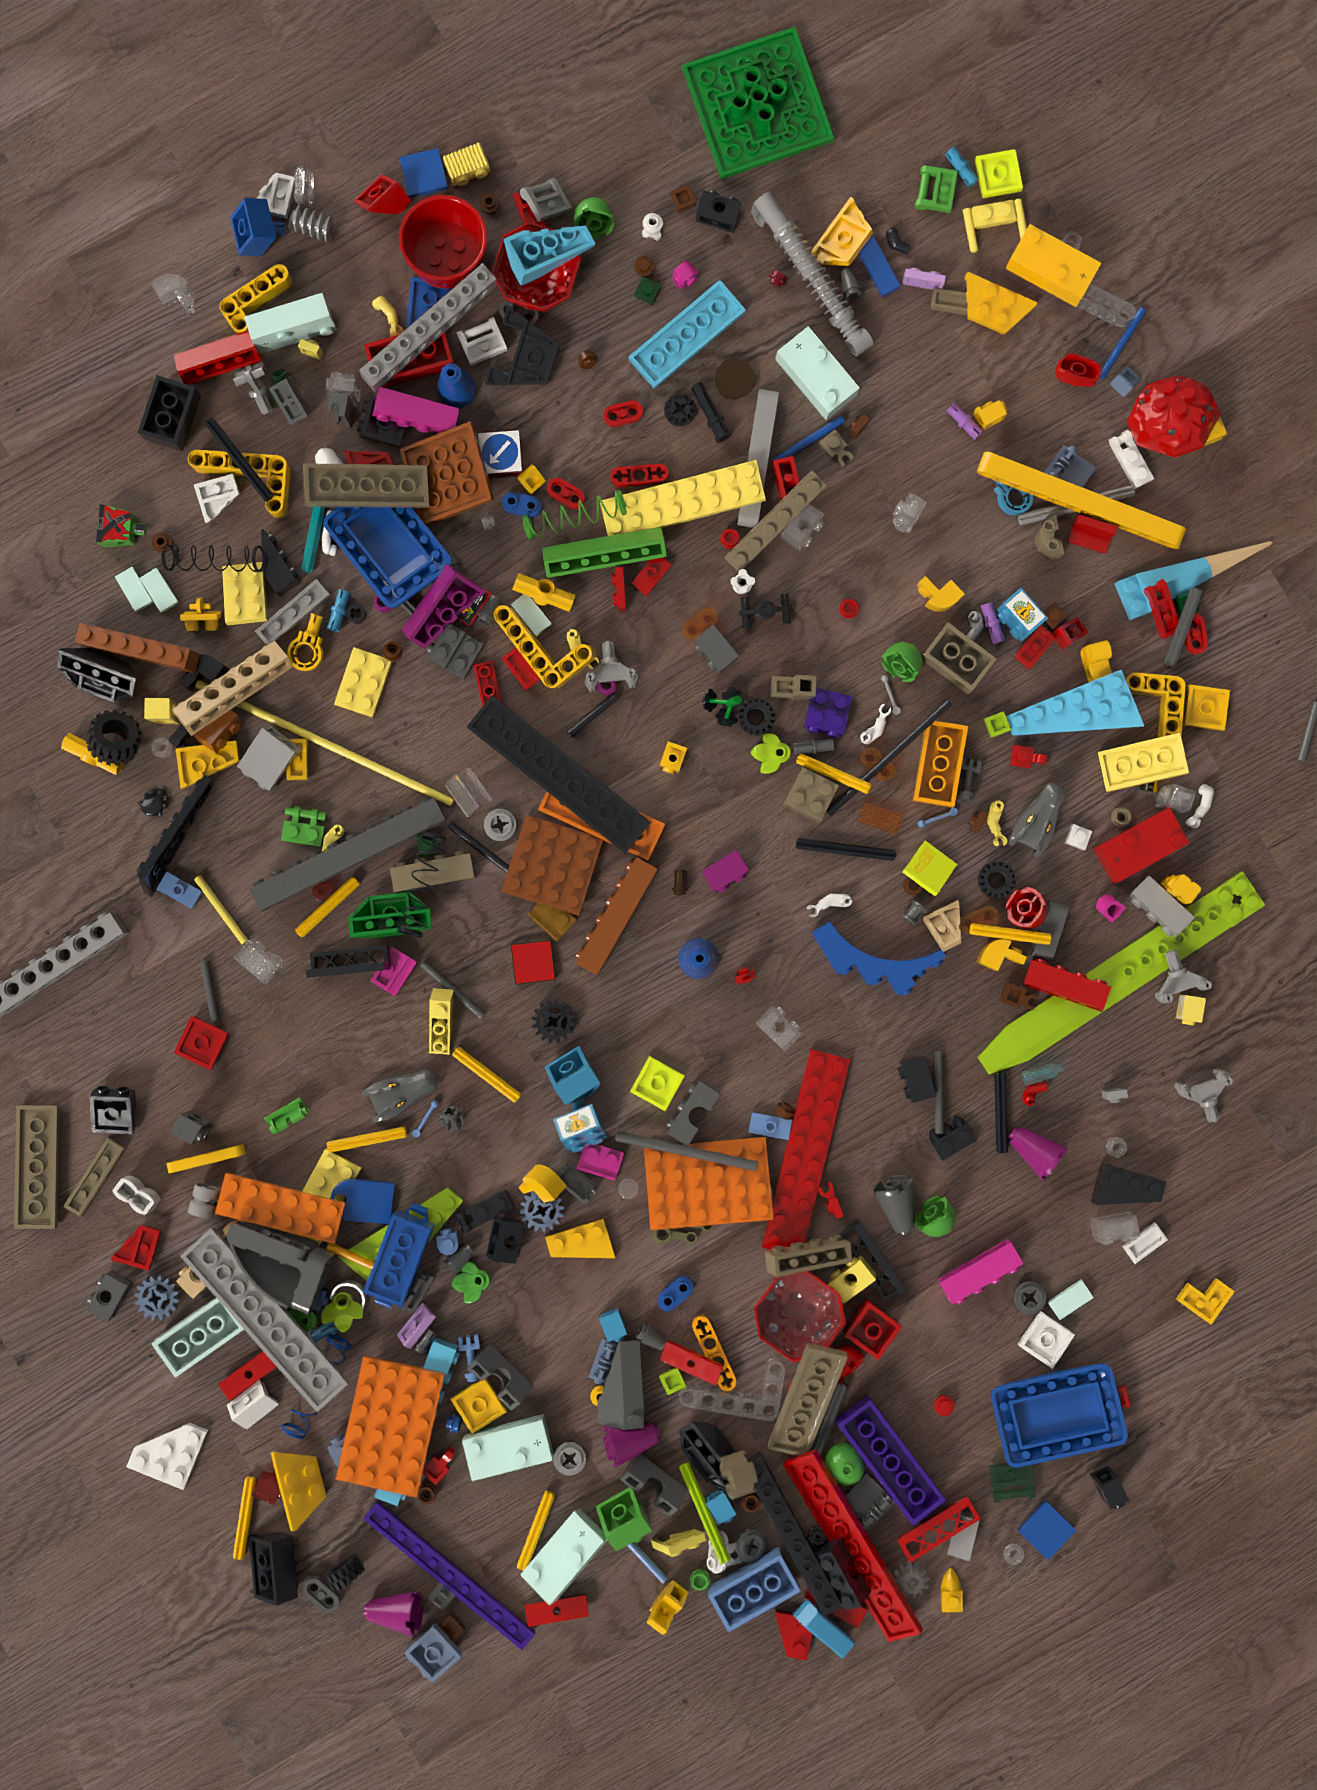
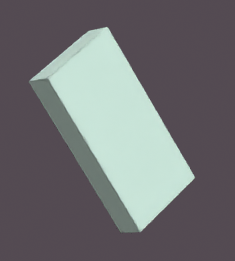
M130 567L115 576L135 612H139L154 603L134 567Z
M155 568L139 578L161 613L166 612L179 603L159 569Z
M523 594L511 604L536 637L552 625L530 596Z
M1080 1279L1047 1301L1057 1318L1061 1320L1094 1297Z

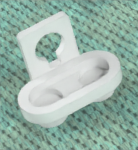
M719 1530L730 1556V1553H733L736 1549L737 1544H728L727 1535ZM709 1539L707 1567L713 1573H721L725 1570L726 1566L742 1563V1560L737 1555L735 1559L730 1556L729 1562L720 1564Z

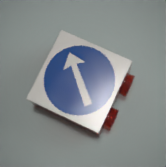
M506 429L503 432L489 430L478 433L479 445L489 479L518 477L523 473L519 430Z

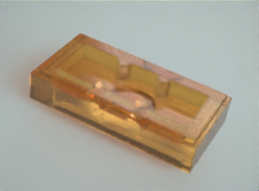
M864 802L857 822L896 835L903 815Z

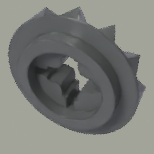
M1027 1281L1016 1286L1013 1297L1014 1304L1018 1310L1025 1314H1035L1042 1310L1046 1303V1293L1041 1285L1033 1281ZM1033 1292L1032 1297L1036 1302L1034 1303L1030 1300L1025 1302L1026 1297L1023 1293L1031 1294Z
M746 1529L745 1533H740L739 1540L735 1541L737 1544L735 1551L738 1558L746 1563L757 1561L763 1555L766 1548L764 1535L756 1529ZM752 1542L755 1547L747 1548L745 1544Z

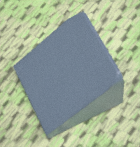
M1126 366L1113 379L1110 385L1125 397L1140 382L1141 378Z

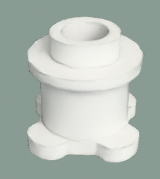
M650 213L644 217V230L642 231L644 238L652 237L655 240L661 238L660 232L664 224L658 214Z
M745 569L739 570L738 575L731 578V585L738 594L748 593L755 583V579L750 577ZM743 581L746 585L741 586L739 582Z

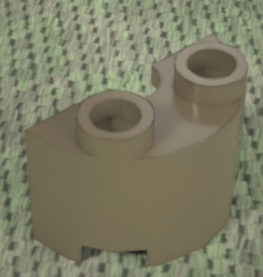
M1056 515L1049 517L1039 527L1035 535V545L1038 552L1049 557L1051 560H1059L1064 555L1062 540H1057L1054 536L1055 531L1059 529Z
M743 1450L720 1458L721 1472L723 1476L728 1477L729 1484L726 1485V1491L731 1500L757 1490L754 1487V1483L757 1482L754 1465L752 1462H747V1453Z

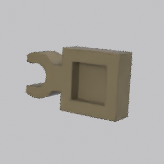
M836 430L819 442V445L830 459L835 456L838 458L837 462L841 468L845 467L842 458L847 457L849 461L853 460V455L844 450L847 447V443Z

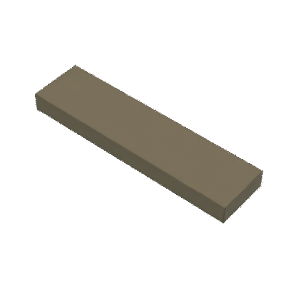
M110 1136L107 1137L63 1207L82 1217L127 1147Z

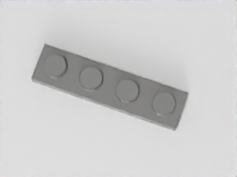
M315 579L255 632L266 645L273 641L277 642L331 595Z

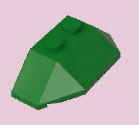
M407 892L368 896L354 913L348 917L350 938L378 939L404 936L405 934L397 931L398 927L420 924L407 918L402 913V910L406 907L426 906L411 899ZM408 892L410 896H412V897L415 898L416 900L420 901V900H419L418 898H416L413 894H411L410 892ZM430 908L404 910L406 915L425 925L422 928H406L420 932L432 929Z

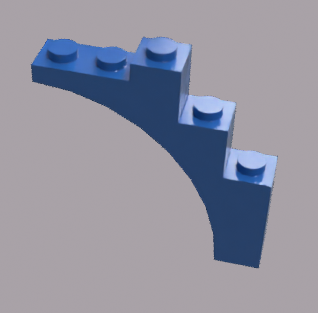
M827 922L811 932L836 974L841 973L845 975L853 970L851 966L854 965L865 984L869 985L871 983L872 986L881 982L884 975L896 995L902 994V996H905L913 991L912 987L916 984L912 977L914 976L916 979L926 973L925 969L930 966L933 968L943 963L942 959L946 957L942 949H939L929 955L912 960H885L865 954L852 946L837 932L831 922Z

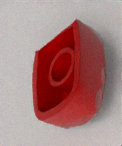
M1068 353L1058 362L1055 368V377L1058 381L1079 387H1094L1101 374L1099 363L1074 353Z

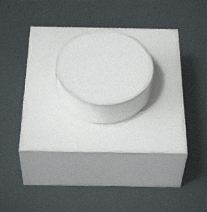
M1072 824L1065 844L1084 851L1092 831Z

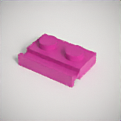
M392 946L389 950L391 970L376 971L370 981L393 996H397L418 962Z
M589 1144L582 1150L576 1169L615 1181L624 1152L601 1144Z

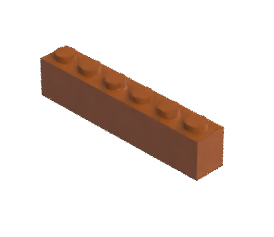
M83 623L79 624L75 643L86 648L194 674L200 657L199 653L189 648Z
M638 857L635 860L631 859L625 868L628 873L625 878L620 877L615 886L618 889L616 894L609 896L605 903L608 908L605 913L600 912L595 921L598 924L594 931L590 930L585 938L588 942L584 949L580 947L575 956L578 959L576 964L595 975L599 974L658 870Z

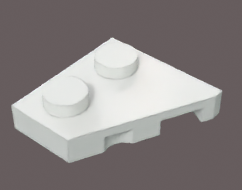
M234 474L194 484L205 523H210L240 495Z

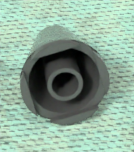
M893 1175L887 1177L888 1181L886 1182L877 1181L872 1187L873 1192L893 1230L900 1235L910 1233L914 1228V1182L912 1177L909 1179L908 1175Z

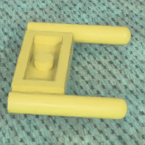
M1022 199L963 209L969 247L972 253L978 251L976 229L1015 223L1017 221L1021 239L1027 230Z

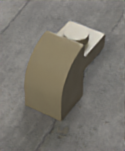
M772 676L771 697L805 700L816 696V676Z

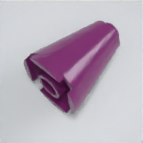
M1024 1127L1020 1129L1015 1128L1009 1135V1138L1012 1139L1009 1143L1042 1181L1049 1176L1061 1160V1157L1068 1150L1065 1146Z
M643 1423V1428L628 1430L609 1426L601 1428L602 1432L606 1431V1437H603V1442L609 1461H614L611 1465L612 1468L622 1465L656 1445L660 1438L659 1429L653 1423Z
M411 1592L370 1599L365 1604L364 1616H366L369 1622L407 1636L415 1637L416 1634L414 1632L420 1630L423 1620L424 1607H420V1601H423V1596L420 1592Z

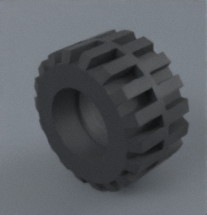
M105 710L103 714L98 713L96 718L93 717L89 724L86 738L87 749L92 751L91 756L93 758L97 757L100 763L103 761L107 762L106 765L111 766V763H114L115 766H120L121 762L127 764L129 760L132 761L138 752L142 738V730L138 728V721H133L134 717L131 715L127 716L124 711L118 713L117 710L112 712ZM107 733L118 734L124 741L119 743L111 742L104 735Z

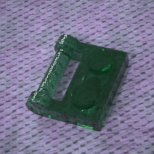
M1008 1463L989 1465L994 1503L1020 1497L1035 1498L1031 1465L1019 1468L1011 1467ZM1021 1484L1027 1485L1026 1488L1006 1491L999 1490V1487L1014 1486Z

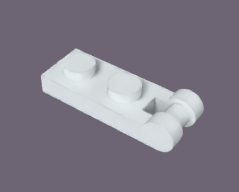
M1129 430L1122 432L1119 437L1115 436L1109 439V444L1134 489L1154 479ZM1125 443L1127 447L1124 450H1122L1121 444Z

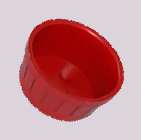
M435 195L419 201L418 204L410 208L407 215L403 218L399 230L401 253L409 267L429 285L443 289L454 288L482 264L487 246L486 226L480 213L469 202L461 200L456 196Z

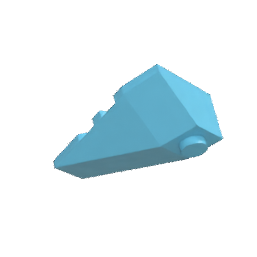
M586 226L564 227L561 230L549 231L548 229H541V231L537 232L527 230L504 239L511 268L521 286L540 278L595 246V242Z

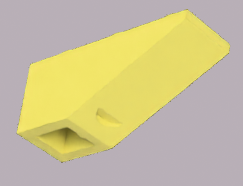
M433 988L430 997L429 1053L450 1055L453 1018V990Z

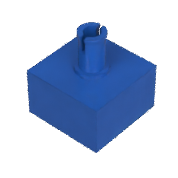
M244 198L230 216L239 256H262L276 239V235L284 236L285 227H281L285 225L283 222H272L267 199Z

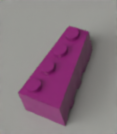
M446 564L402 628V632L409 640L425 649L444 631V628L450 622L453 623L465 608L468 609L473 605L472 602L479 595L482 596L486 593V591L477 582L449 564Z

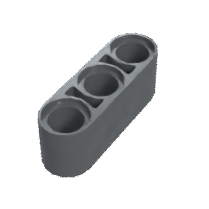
M1048 900V915L1045 921L1038 926L1037 932L1051 934V943L1049 945L1033 943L1030 955L1051 962L1068 915L1069 906Z

